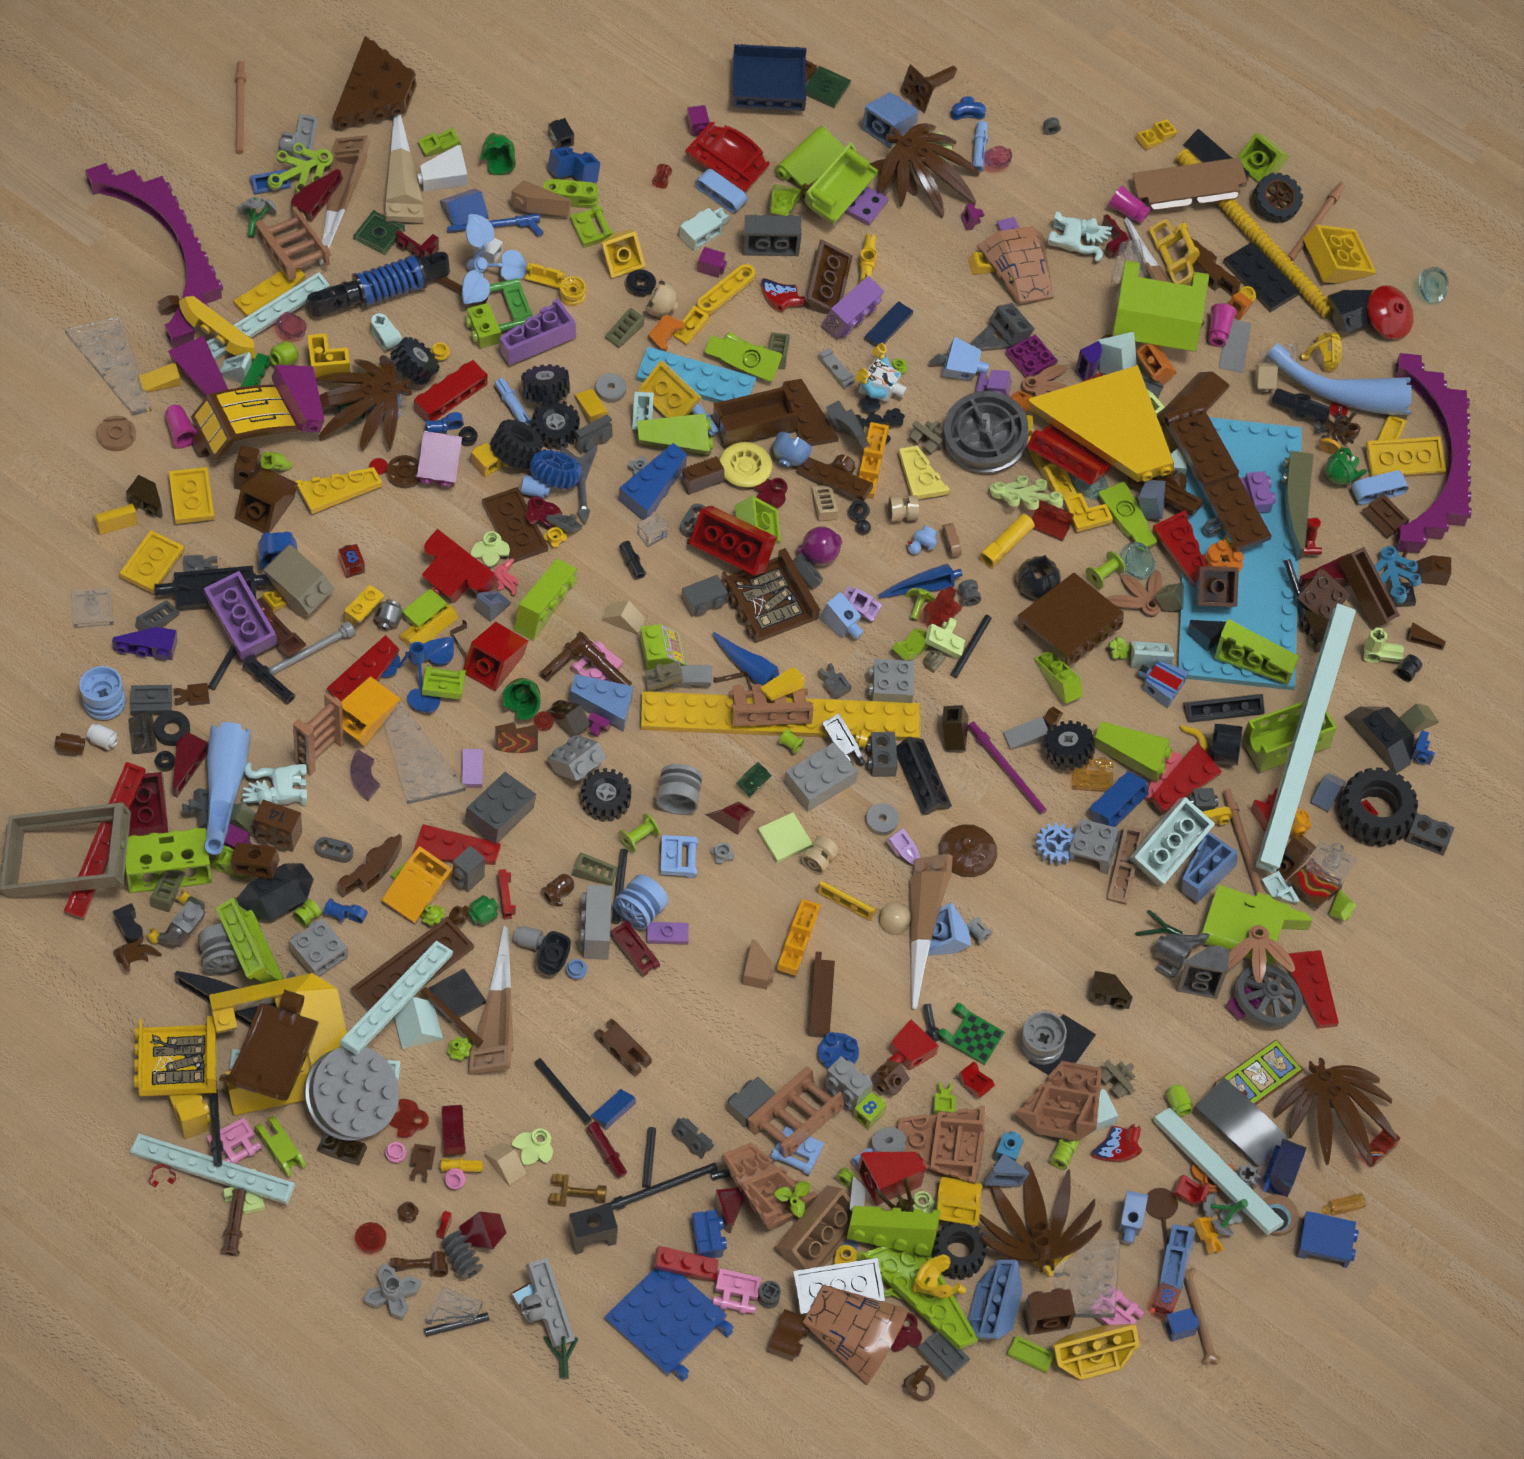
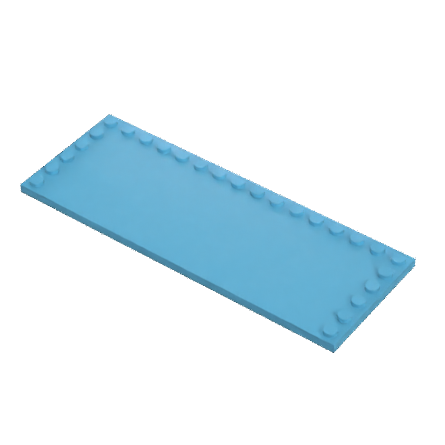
M1209 417L1239 470V478L1245 477L1246 473L1265 471L1266 476H1270V492L1275 493L1276 502L1273 504L1271 512H1261L1259 514L1272 537L1269 541L1239 551L1244 555L1238 578L1237 607L1195 605V587L1192 586L1182 572L1181 583L1183 582L1184 606L1180 610L1178 668L1188 671L1187 679L1294 690L1296 667L1290 683L1287 685L1214 659L1218 643L1207 651L1191 638L1187 631L1190 620L1226 622L1227 619H1230L1296 654L1297 601L1283 561L1291 559L1298 579L1299 559L1296 557L1287 527L1284 498L1285 485L1282 484V478L1287 470L1283 468L1285 457H1289L1291 450L1301 452L1302 427ZM1187 464L1185 491L1203 500V506L1193 516L1188 515L1187 519L1189 524L1191 523L1193 534L1199 543L1200 552L1205 556L1206 551L1212 544L1217 543L1219 540L1224 541L1226 533L1224 530L1215 536H1208L1203 529L1205 523L1217 517ZM1221 524L1214 525L1212 527H1209L1208 529H1213L1215 527L1220 526Z

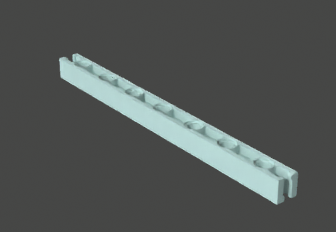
M1338 603L1331 612L1256 863V867L1275 873L1276 869H1279L1356 612L1355 609Z

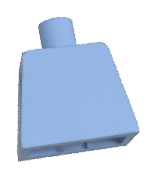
M954 337L949 346L942 376L970 381L976 372L986 374L989 364L979 361L981 356L980 349Z
M841 592L826 604L819 619L837 635L843 638L850 633L857 640L864 633L857 625L861 615Z

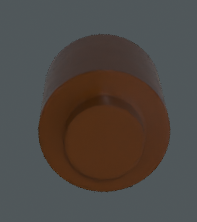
M62 732L60 736H56L54 748H58L59 753L76 756L78 754L83 755L85 738Z

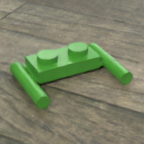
M519 278L490 284V292L503 289V295L513 319L511 322L499 324L501 332L513 329L517 325H523L526 319L532 316Z

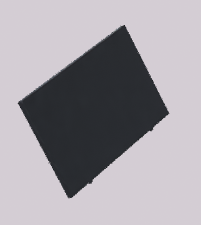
M1064 1014L1060 1018L1065 1023L1067 1033L1064 1050L1060 1058L1047 1065L1028 1062L1048 1076L1061 1061L1077 1063L1096 1036L1095 1033Z

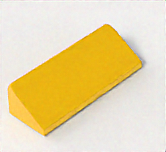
M447 604L420 627L410 626L399 635V638L408 647L413 642L424 644L458 619L454 607Z
M820 881L818 893L869 921L875 916L877 908L826 881Z

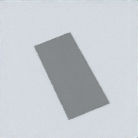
M1233 320L1229 339L1222 348L1219 368L1238 372L1244 371L1251 323Z

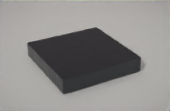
M465 969L429 987V990L459 1018L486 1003V999Z

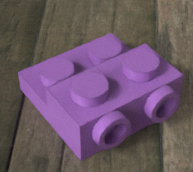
M1265 471L1246 473V476L1240 478L1258 512H1271L1272 506L1276 502L1274 492H1270V476H1266Z

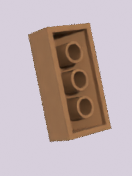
M827 1185L776 1246L785 1260L796 1269L803 1270L825 1266L837 1249L847 1240L852 1211L850 1210L851 1199L843 1188Z

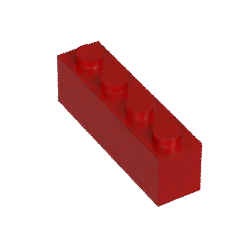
M474 360L464 363L457 371L448 374L444 380L433 384L425 393L417 395L414 399V411L424 421H436L487 386L488 374Z

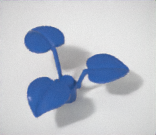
M454 637L438 638L424 644L413 642L409 647V652H405L402 661L400 662V656L397 654L381 677L394 676L397 673V668H401L407 658H409L413 665H418L420 689H413L409 692L407 697L408 704L417 711L425 713L434 712L440 705L441 697L422 695L421 665L424 660L429 659L435 665L449 663L454 656Z

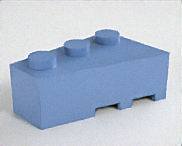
M575 674L570 691V702L580 704L583 710L590 714L593 712L610 720L612 724L624 732L633 699V686Z
M1208 832L1201 844H1199L1197 852L1183 876L1182 892L1198 903L1237 866V851Z

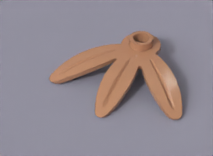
M1054 365L1043 370L1037 377H1026L1022 383L1023 389L1028 394L1039 396L1068 387L1059 382L1049 381L1063 374L1067 370V366Z
M1157 570L1152 572L1148 582V592L1137 579L1123 574L1121 575L1123 583L1136 597L1129 595L1106 597L1117 607L1142 608L1145 615L1155 616L1161 610V605L1155 596L1162 588L1161 574Z
M1261 925L1253 926L1249 930V938L1237 944L1229 954L1228 969L1238 964L1253 949L1252 969L1257 983L1262 982L1265 974L1266 950L1283 968L1290 972L1295 970L1293 961L1286 950L1270 939L1269 931Z

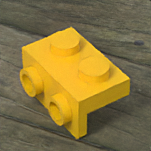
M369 584L344 610L345 622L349 621L352 625L356 621L360 623L382 601L384 594Z

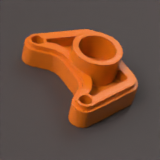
M664 315L650 331L649 336L662 351H666L668 349L667 340L672 338L675 331H682L686 326L683 321L669 315Z

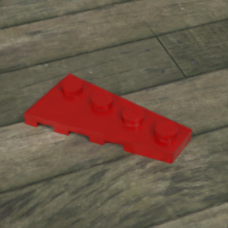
M1186 510L1153 525L1152 530L1192 586L1195 587L1196 566H1207L1200 552L1199 543L1193 534L1191 523L1189 524Z
M386 635L383 636L327 687V690L342 702L370 676L379 682L382 673L388 669L399 653V647Z
M1197 741L1151 796L1150 800L1163 814L1171 809L1179 798H1187L1192 794L1193 789L1202 788L1220 776L1222 771Z
M422 824L413 853L420 846L440 861H449V863L453 864V861L465 849L471 846L485 857V865H496L501 844L497 843L495 845L488 840Z
M1322 951L1288 953L1295 966V970L1293 972L1288 971V974L1298 985L1306 1003V1008L1317 1029L1337 1027L1339 1021Z

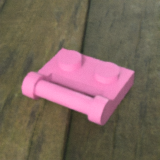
M596 641L593 644L601 653H605L606 659L618 670L623 666V661L606 649L600 641ZM585 656L570 666L574 674L606 681L609 679L598 667L591 666L585 671L583 667L590 662Z

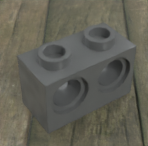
M1013 303L997 306L989 319L1011 346L1029 338L1035 329Z
M871 732L866 749L867 752H870L867 764L868 769H871L872 777H896L898 766L895 732Z
M1417 813L1406 842L1444 856L1455 827L1450 826L1446 822H1439L1427 815Z

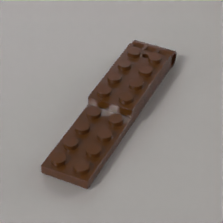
M1198 403L1164 415L1163 419L1167 429L1170 431L1235 551L1237 552L1271 540V533L1238 476V468L1206 411L1203 410L1202 405Z

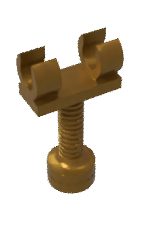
M552 1174V1185L564 1187L563 1195L559 1193L550 1194V1205L566 1207L568 1195L594 1197L597 1202L605 1203L606 1185H598L596 1189L570 1188L568 1186V1174Z

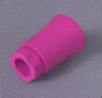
M1123 185L1116 191L1108 207L1126 215L1133 221L1136 220L1140 224L1144 222L1150 213V208L1145 206V203L1137 199Z
M1218 303L1211 307L1208 341L1213 346H1225L1229 339L1231 326L1237 313L1236 309L1231 305Z
M174 404L169 406L165 416L174 446L185 448L193 445L192 439L197 434V430L190 422L185 410H183L181 405Z

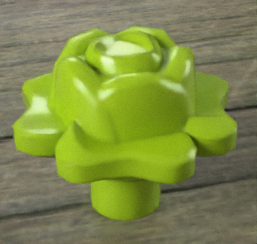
M437 904L426 906V912L422 914V922L429 924V926L441 922L445 916L444 907H439Z
M455 1037L454 1041H449L447 1053L451 1054V1059L463 1061L464 1057L470 1056L469 1051L472 1045L468 1043L469 1040L467 1038Z

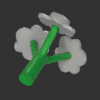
M251 197L237 207L239 214H245L249 217L250 221L247 232L249 237L255 236V222L266 212L273 215L277 214L276 205L271 200H265L264 198ZM264 208L256 217V209Z
M1210 1194L1207 1195L1203 1202V1211L1206 1212V1217H1214L1215 1209H1222L1220 1218L1224 1222L1213 1220L1214 1229L1223 1236L1228 1234L1233 1236L1234 1233L1227 1224L1233 1225L1234 1223L1242 1222V1209L1248 1206V1201L1242 1199L1237 1203L1230 1201L1228 1205L1216 1204L1215 1195Z

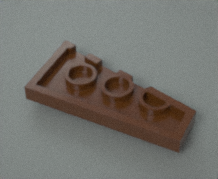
M803 380L784 381L783 387L787 386L792 402L799 414L798 429H796L798 438L804 440L810 446L838 442L839 437Z

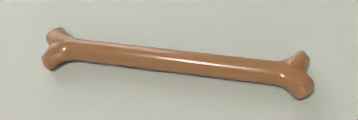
M1191 1268L1186 1270L1184 1280L1194 1314L1197 1315L1199 1320L1198 1329L1206 1353L1202 1363L1217 1365L1221 1358L1213 1350L1193 1281L1196 1269Z

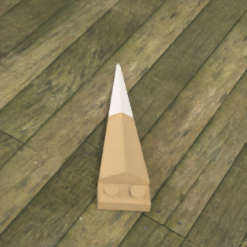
M400 114L394 116L385 217L386 221L423 223V199Z

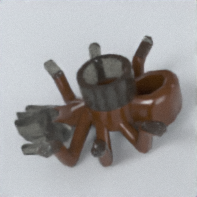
M1339 406L1335 423L1330 420L1329 416L1325 423L1314 420L1313 427L1316 431H1313V433L1321 435L1329 430L1327 435L1321 436L1322 439L1329 438L1334 432L1335 441L1338 442L1337 438L1340 436L1345 445L1347 443L1353 444L1354 441L1352 439L1359 435L1361 429L1359 424L1351 423L1353 417L1357 415V411H1354L1347 417L1341 415L1342 406Z

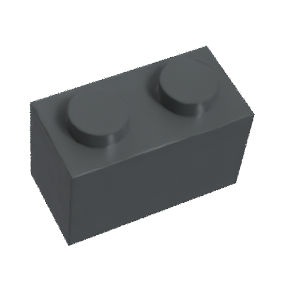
M715 575L682 588L681 599L692 617L697 614L702 615L710 609L722 607L727 603L728 592L719 576Z
M469 846L453 861V882L459 889L463 888L468 893L485 877V857L473 847Z
M758 1076L753 1081H747L743 1086V1090L738 1094L735 1092L730 1096L727 1111L745 1128L748 1125V1118L776 1093Z

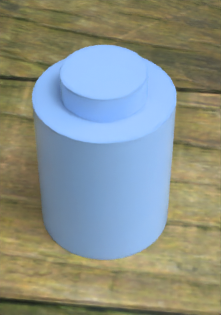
M524 476L521 494L537 496L542 499L545 496H549L550 485L547 486L545 483H540V480L532 476Z

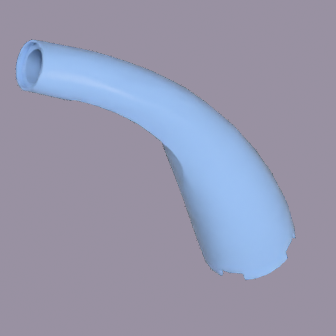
M1279 343L1267 354L1288 376L1305 388L1328 400L1347 407L1378 414L1411 415V410H1407V407L1412 402L1411 385H1407V383H1410V377L1329 379L1313 373L1296 363L1289 357L1291 354Z
M221 722L220 727H216L213 724L210 729L207 754L209 805L205 849L210 854H218L223 850L235 799L248 759L251 730L249 728L246 731L242 730L241 724L232 722Z

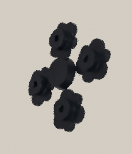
M866 395L865 398L859 400L862 411H867L871 414L867 419L861 418L859 414H856L863 430L866 424L868 427L870 426V422L883 424L884 421L889 423L891 427L903 425L905 415L901 413L900 409H888L882 418L880 415L874 414L876 410L881 408L879 404L880 399L870 398ZM887 434L886 443H889L891 437Z

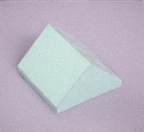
M1134 332L1097 340L1102 346L1099 362L1100 372L1110 374L1136 365Z
M1131 641L1130 668L1140 669L1144 664L1153 669L1158 661L1172 664L1174 652L1170 643Z
M412 997L394 1016L402 1049L443 1040L435 1006L428 1000Z

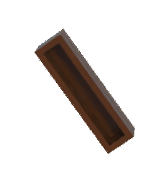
M1365 547L1338 560L1373 629L1400 616Z

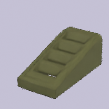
M630 308L610 329L605 338L620 348L644 326V317ZM614 334L619 335L621 339L617 338Z
M771 332L769 350L782 354L778 369H785L790 334Z
M580 852L576 858L571 875L612 886L618 867ZM598 868L601 869L600 874H597ZM606 870L610 871L608 878L604 876Z
M180 870L163 871L150 897V906L170 912L184 879L185 872ZM167 876L177 878V880L175 881L167 878Z

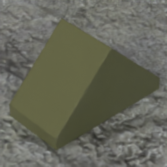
M1183 582L1164 585L1155 594L1164 612L1183 609Z
M1415 704L1399 717L1413 734L1439 722L1429 706Z
M245 803L234 804L230 824L250 833V836L255 838L253 819L256 813Z

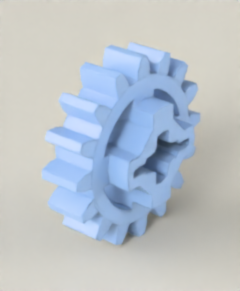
M1055 822L1053 827L1048 823L1046 829H1040V834L1037 833L1035 847L1038 848L1037 854H1043L1042 860L1048 858L1049 864L1056 861L1057 865H1060L1062 860L1067 864L1069 859H1074L1075 855L1070 854L1068 850L1075 833H1071L1072 827L1066 829L1064 823L1060 827Z

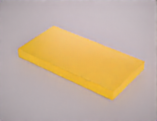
M1441 436L1374 440L1365 443L1370 477L1397 470L1401 471L1404 477L1446 473Z

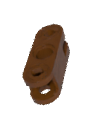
M609 1019L607 1021L609 1030L604 1032L597 1029L594 1032L595 1037L632 1075L637 1076L641 1073V1067L637 1062L644 1067H648L652 1063V1059L615 1020Z

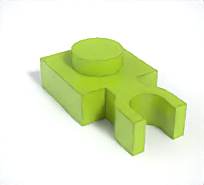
M939 1082L938 1093L934 1095L933 1115L944 1111L946 1113L955 1112L956 1095H950L953 1083H949L948 1089L942 1088V1082Z

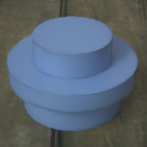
M573 959L567 964L566 972L573 979H581L587 973V966L582 960Z

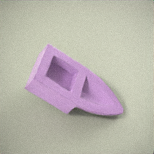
M904 828L886 840L896 856L899 857L901 855L910 864L914 865V859L920 858L916 845Z

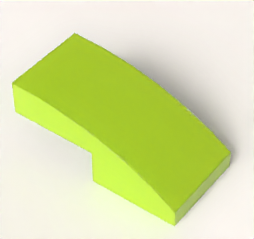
M453 127L438 135L433 132L418 140L426 156L439 154L457 145H461Z

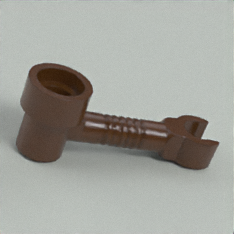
M442 1251L433 1252L432 1258L406 1260L395 1257L390 1259L391 1267L395 1269V1272L405 1270L406 1268L430 1267L433 1277H444L448 1274V1264L445 1262V1253Z

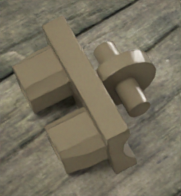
M917 421L912 424L914 429L909 435L910 440L918 444L923 437L928 441L924 444L923 449L929 454H933L938 448L942 450L945 445L942 443L943 440L937 436H941L943 433L939 429L940 423L938 421H935L933 424L927 421L925 423L926 427Z
M679 661L663 666L662 664H657L656 668L645 671L647 686L650 691L660 690L665 686L677 685L683 682Z
M1109 1060L1103 1063L1105 1067L1102 1069L1101 1080L1105 1084L1109 1083L1114 1077L1119 1081L1111 1089L1118 1098L1123 1097L1128 1092L1132 1094L1135 1091L1131 1083L1125 1078L1127 1076L1130 1080H1133L1136 1077L1131 1072L1134 1069L1132 1063L1125 1065L1122 1061L1119 1062L1117 1066L1121 1069L1120 1072Z

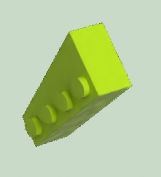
M557 558L519 603L513 631L534 641L562 599L565 598L569 589L575 586L578 579L576 577L577 568Z
M1230 619L1226 621L1214 659L1287 685L1290 683L1299 658L1298 655Z
M854 1206L847 1239L931 1257L941 1210H933V1213H923V1209L903 1212L901 1208L884 1211L881 1207Z

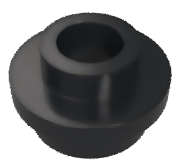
M470 426L463 427L458 434L459 437H462L461 443L465 445L474 444L478 439L477 431Z
M169 751L159 752L155 757L157 768L161 770L173 768L175 756Z

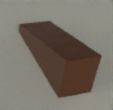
M1412 622L1408 642L1443 651L1446 644L1445 640Z

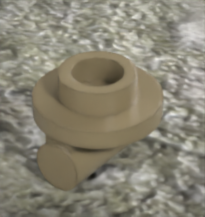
M933 650L926 655L924 663L928 666L929 671L934 673L946 658L941 651Z

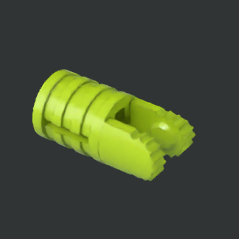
M265 452L260 459L262 467L270 470L287 471L293 465L291 461L285 460V455L281 453Z
M1060 1138L1050 1163L1058 1169H1067L1080 1140H1071L1070 1143H1067L1068 1139Z

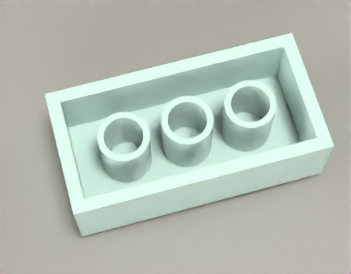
M1186 797L1179 798L1128 859L1157 886L1164 885L1215 823Z

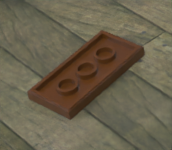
M518 487L482 499V504L496 532L501 536L502 541L509 545L510 552L508 556L510 559H514L513 563L548 551V545L537 524L531 525L526 519V512L529 508Z

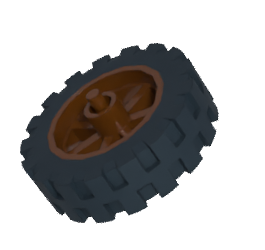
M1279 172L1277 174L1270 173L1268 176H1264L1256 185L1252 200L1255 202V209H1258L1259 214L1265 216L1266 220H1273L1275 223L1279 221L1286 222L1288 219H1292L1302 206V189L1296 184L1297 181L1295 179L1292 180L1290 178L1291 176L1287 174L1282 175ZM1271 187H1276V192ZM1283 202L1288 203L1289 206L1285 208Z

